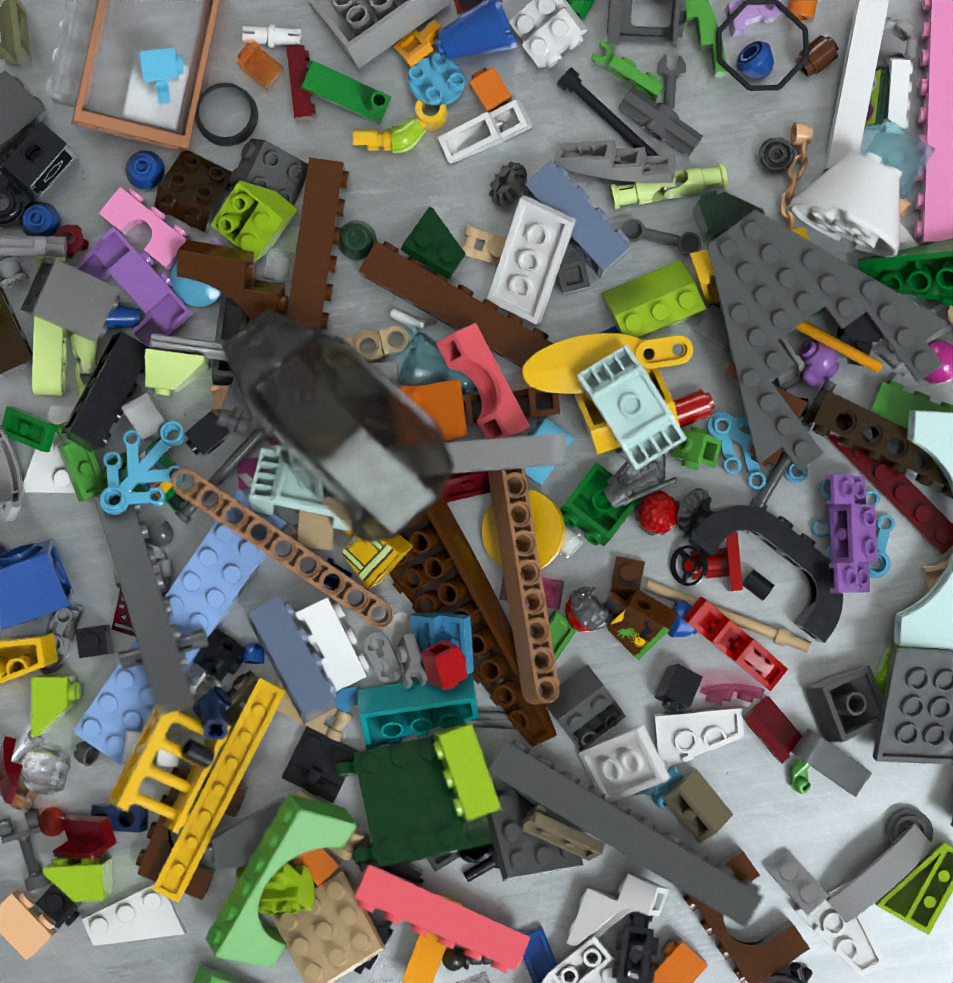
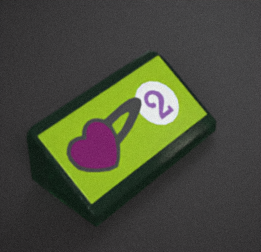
M880 68L875 71L865 130L878 131L884 123L889 68Z

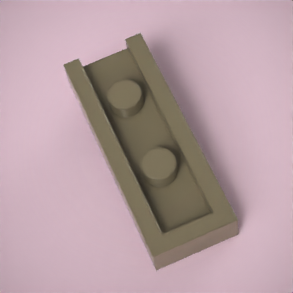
M537 805L530 809L527 817L523 820L522 831L589 861L603 854L604 842L545 816L546 808L543 805Z

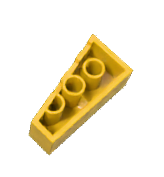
M54 632L0 638V684L58 661Z

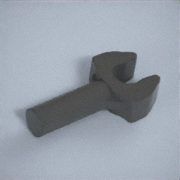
M665 54L657 65V74L662 75L665 79L663 104L673 110L675 108L676 80L680 76L685 75L686 64L682 56L679 55L676 63L677 68L669 70L666 65L667 55Z

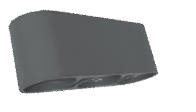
M807 728L792 750L794 755L854 797L858 796L873 774L809 728Z

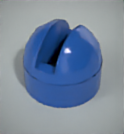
M253 643L245 645V650L241 655L243 663L263 664L265 654L262 646L257 643L255 645Z

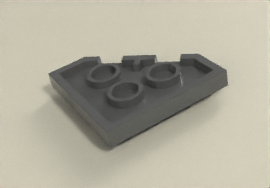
M512 788L495 791L501 809L488 813L486 816L503 881L578 868L583 865L581 857L521 830L523 820L527 817L528 811L536 807Z

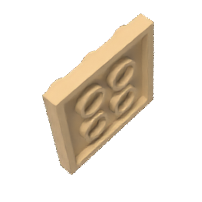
M341 871L314 889L315 895L312 911H299L298 914L278 912L272 916L304 983H332L386 949L367 910L356 906L358 900L352 898L356 888L346 871Z

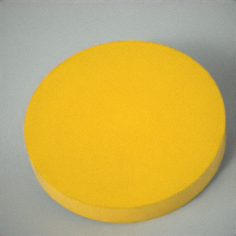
M528 489L540 568L543 569L561 551L565 538V522L559 507L550 497L539 491ZM491 503L482 522V540L491 559L502 567L493 503ZM512 511L511 516L512 519L515 521V514ZM516 540V546L520 550V544Z

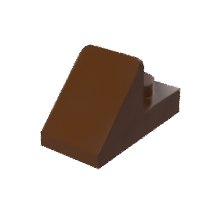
M616 556L608 595L614 591L624 600H627L636 590H640L645 562Z

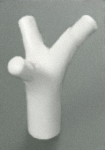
M395 307L390 314L391 319L408 327L414 339L419 338L416 327L424 328L426 325L437 324L436 319L418 318Z

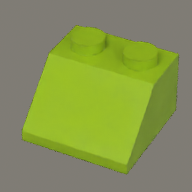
M40 675L32 677L31 737L48 733L77 705V699H81L82 683L77 681V675Z

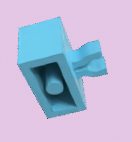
M175 47L139 51L145 86L156 84L159 104L171 103L168 83L180 82L179 75L185 74L182 54H176Z

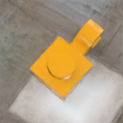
M433 20L421 32L414 29L393 45L397 54L412 67L433 51L431 45H436L435 39L440 38L438 32L442 27L436 20Z

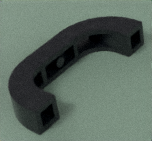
M746 505L720 506L704 513L693 522L682 538L704 555L713 556L721 543L729 535L737 531L746 530L801 571L809 585V599L805 609L794 625L815 641L826 643L839 622L843 607V593H830V589L835 588L834 568H829V563L831 562L814 547L816 542L804 533L798 535L792 530L794 525L782 516L777 518L763 509Z

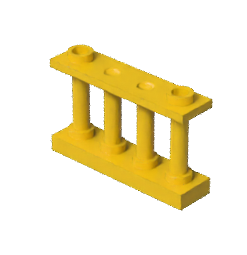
M155 705L108 800L116 807L125 811L128 810L130 805L135 803L166 817L163 825L178 834L180 828L185 826L188 821L189 810L220 748L228 741L231 726L228 725V735L222 740L213 739L210 741L206 738L204 745L215 750L212 763L208 768L192 763L193 766L186 780L153 766L152 760L156 752L161 749L186 760L181 757L183 746L167 739L165 734L170 724L175 722L203 735L202 723L180 712V710L159 716L157 706ZM148 776L179 790L180 792L173 806L171 807L140 793L138 788L143 778Z

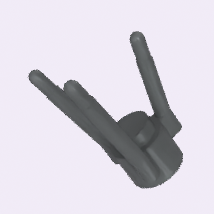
M626 461L615 475L606 480L609 486L604 488L603 492L615 508H618L622 504L627 506L634 500L676 483L678 479L673 477L634 493L633 489L658 474V470L653 469L628 484L625 479L619 481L623 474L631 467L629 462Z

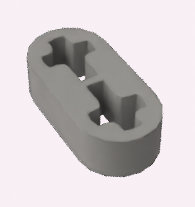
M381 632L370 633L364 640V651L378 679L384 684H393L402 676V666L398 663L396 653L387 636ZM372 637H376L377 640L383 639L385 643L381 646L384 656L381 658L376 650L371 651L369 649V645L372 644ZM386 658L390 666L395 665L397 667V671L394 672L395 678L390 679L389 676H382L381 672L385 668L381 660Z

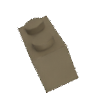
M697 769L680 779L662 797L664 802L698 843L716 834L734 815Z

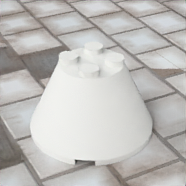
M849 151L846 156L792 199L789 207L793 206L791 212L798 219L833 240L840 242L841 238H845L857 243L855 249L881 257H895L899 250L900 177L902 172L894 167L881 164L882 158L873 153L866 152L862 156L857 152Z

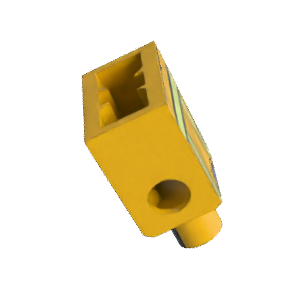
M374 519L365 526L358 522L353 531L343 530L351 541L342 550V554L368 590L381 583L413 547L410 542L379 519Z

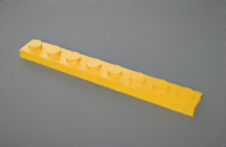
M261 677L259 678L152 889L153 891L177 903L180 902L286 690Z

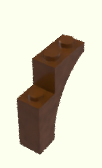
M187 240L178 249L177 277L199 281L218 289L236 302L250 318L253 325L263 330V334L271 337L276 335L281 337L282 340L284 339L286 323L283 322V315L286 313L289 303V297L285 296L286 285L255 279L257 263L253 262L254 252Z

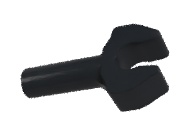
M495 848L488 859L463 872L468 883L494 868L500 869Z

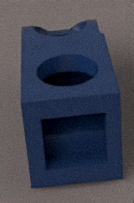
M92 804L91 816L109 817L113 831L141 833L148 830V809L142 806L132 804L125 811L114 804Z

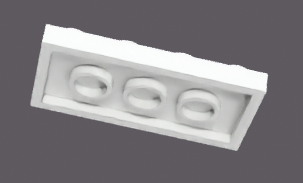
M526 195L521 197L487 300L536 325L540 323L576 219Z

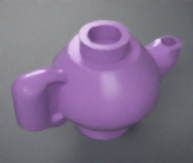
M807 340L800 346L799 356L804 363L803 380L812 389H818L824 380L832 378L839 370L837 351L817 340Z

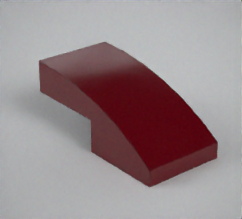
M5 736L0 749V791L5 803L12 804L23 764L11 761L16 739Z

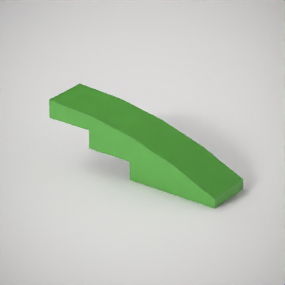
M686 0L685 10H683L684 25L696 24L699 52L710 51L713 79L723 78L726 76L727 71L717 61L716 31L718 25L708 0ZM722 41V57L723 60L726 62L724 46Z

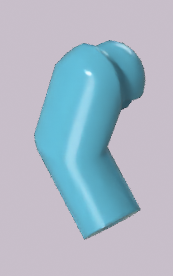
M676 766L667 770L670 779L653 786L652 800L659 808L669 807L662 797L671 789V785L683 778Z

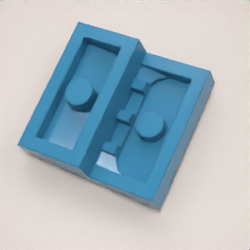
M452 613L410 614V630L415 635L420 651L442 640L449 641L460 647V651L467 662L465 666L467 674L474 671L470 615ZM421 660V662H420V663H421V666H422L423 670L425 671V667H424L423 661Z

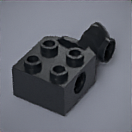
M40 122L37 126L35 124L32 125L24 134L25 140L18 148L15 146L10 149L4 158L6 161L0 169L2 172L0 175V199L8 198L9 205L5 210L0 211V226L2 227L16 222L30 202L39 199L77 156L72 148L43 122ZM39 155H41V158L38 161H35V159Z

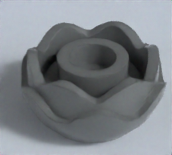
M781 137L765 140L758 152L760 164L771 173L786 171L795 157V152L789 142ZM777 153L779 157L775 158L773 154Z

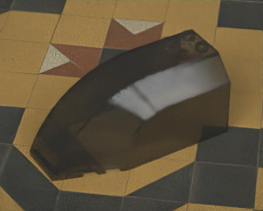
M266 309L222 345L250 413L263 436L292 473L363 543L395 538L439 500L455 465L438 423L343 338L336 335L331 337L323 334L318 328L313 326L308 328L299 324L295 319Z

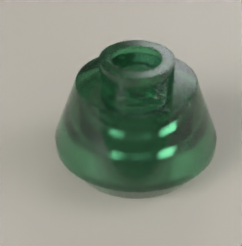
M355 220L346 223L341 228L340 244L338 245L340 251L350 259L359 260L366 258L377 241L375 231L364 221Z

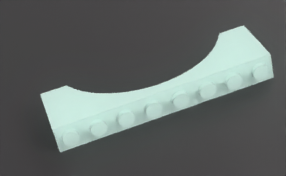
M909 410L907 439L918 445L937 463L946 477L953 494V412ZM953 551L947 567L934 587L918 602L896 613L894 643L898 646L953 649Z

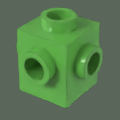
M692 426L691 431L682 430L687 439L673 448L671 457L681 460V466L689 469L698 470L699 466L715 469L722 440L709 436L708 430Z

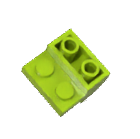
M285 863L269 879L262 891L258 911L265 915H275L278 912L298 914L299 911H312L315 891L313 879L305 865L289 866ZM246 866L237 867L235 874L237 879L241 877Z

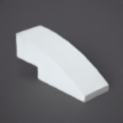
M515 99L492 112H485L437 138L449 164L517 136L533 128V124L523 102Z

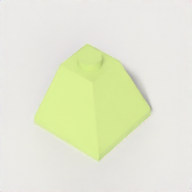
M146 349L145 386L153 389L152 394L170 396V392L181 391L207 371L211 366V362L205 356Z

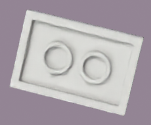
M644 725L585 748L578 753L596 789L606 794L604 800L608 803L664 783L670 779Z

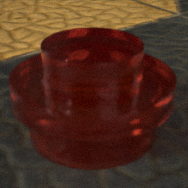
M56 807L46 808L39 817L41 832L50 837L61 834L64 831L61 819L66 817L65 813Z

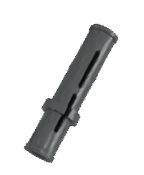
M204 628L180 635L181 641L176 642L178 651L184 650L185 652L209 646ZM139 647L118 652L122 670L144 664Z

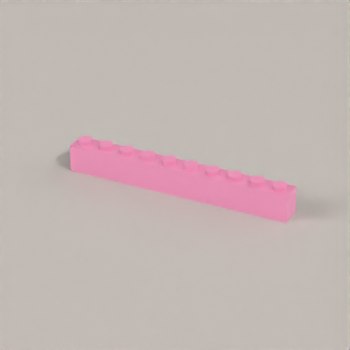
M922 0V10H926V21H923L921 26V38L925 39V50L922 49L920 54V67H924V78H921L919 83V95H923V106H920L918 111V123L922 124V135H919L917 140V152H921V164L918 163L916 168V180L920 181V192H917L915 197V209H919V221H915L914 237L918 238L919 246L953 239V0Z

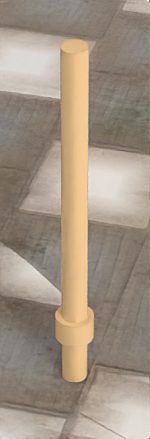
M649 579L644 589L674 602L686 600L691 606L699 599ZM712 604L737 626L773 639L775 644L783 647L788 645L804 652H808L810 648V641L790 634V630L782 627L776 629Z

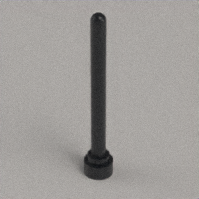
M570 67L556 83L564 92H574L634 148L645 147L647 156L659 155L581 84L580 74L574 68Z

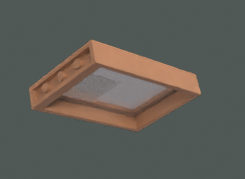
M97 0L71 124L185 152L189 146L219 0ZM175 47L176 54H182L185 74L179 75L180 82L168 83L171 103L159 104L156 84L145 86L143 82L139 51Z

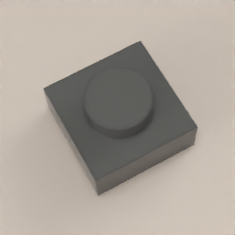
M584 258L560 265L557 276L562 295L591 287Z

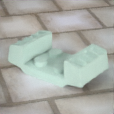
M627 344L577 374L580 386L588 399H592L621 445L622 453L634 470L641 468L687 439L663 398Z
M261 448L249 495L252 510L267 515H273L275 505L332 516L334 517L333 528L353 531L360 519L370 470L352 466L343 460L290 449L280 451Z

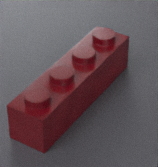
M304 45L286 47L295 121L313 120V114H316L315 103H311V96L314 95L300 89L308 71L307 61H310L309 50H305Z

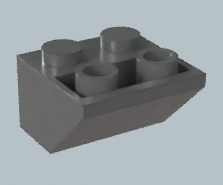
M586 665L559 686V695L555 701L545 703L546 707L580 751L592 744L597 738L626 717L589 665Z

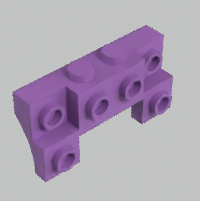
M113 226L74 267L102 281H105L111 275L147 314L144 320L132 332L144 345L149 347L151 334L172 336L173 332L193 313L170 288L174 285L170 278L163 271L158 275L151 267L155 263L144 250L138 253Z
M847 474L825 475V479L831 482V500H826V504L833 505L829 506L832 563H829V568H834L835 588L830 589V593L870 592L869 563H878L875 504H866L865 476Z

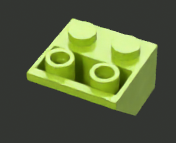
M239 181L214 218L211 226L239 249L254 252V261H257L272 249L298 209L274 190Z
M103 853L94 859L75 860L74 858L57 857V859H52L50 864L43 867V874L74 902L101 901L113 893L112 857L104 858Z

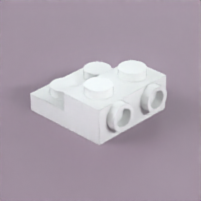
M532 0L508 21L524 42L522 46L539 68L546 66L551 68L562 59L560 54L567 48L571 50L578 46L584 40L582 35L588 31L566 0Z

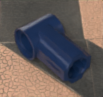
M218 686L212 687L193 706L195 714L201 720L203 735L210 741L213 739L222 740L228 735L226 710L232 706V702L226 692Z

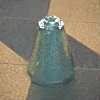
M417 332L408 347L411 350L408 357H404L398 380L400 386H422L456 379L461 381L462 395L477 391L475 384L468 376L460 371L448 368L436 345V340L421 332Z

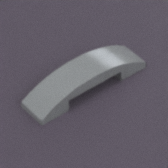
M913 823L892 842L893 845L853 881L845 883L827 899V902L846 923L860 915L889 892L934 847L916 824Z

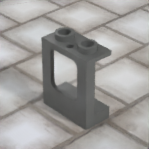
M609 0L607 44L619 45V39L671 42L672 47L676 48L677 38L683 37L684 22L679 21L680 10H685L686 0H672L671 23L665 28L634 26L631 23L632 0Z

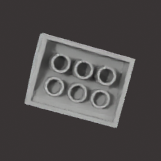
M307 0L358 69L452 3L451 0Z

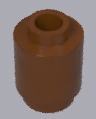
M822 35L809 44V59L800 71L806 77L819 74L838 58L837 50L839 48L836 42L831 37L827 36L825 38ZM803 50L798 53L799 57L795 59L796 64L803 58Z

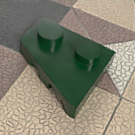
M430 206L401 247L402 252L449 280L466 255L438 214Z

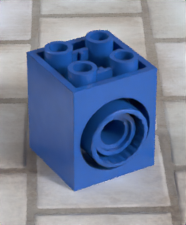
M53 539L38 544L29 543L21 545L0 556V626L2 630L70 605L74 590Z

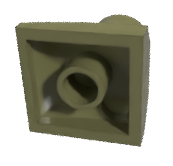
M4 0L0 7V59H5L6 64L32 65L26 8L20 0Z

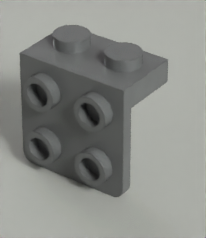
M251 138L242 149V159L238 167L230 175V185L227 190L232 192L239 181H244L274 190L294 206L307 177L308 163L266 140Z

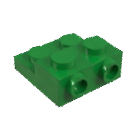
M597 462L563 504L560 511L565 524L573 528L578 526L586 532L584 536L591 544L605 546L638 504L639 499L632 501L627 506L622 504L615 508L603 492V489L609 486L606 480L613 475Z

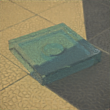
M886 118L865 153L870 152L882 158L881 164L894 167L902 172L900 177V197L905 199L936 148Z

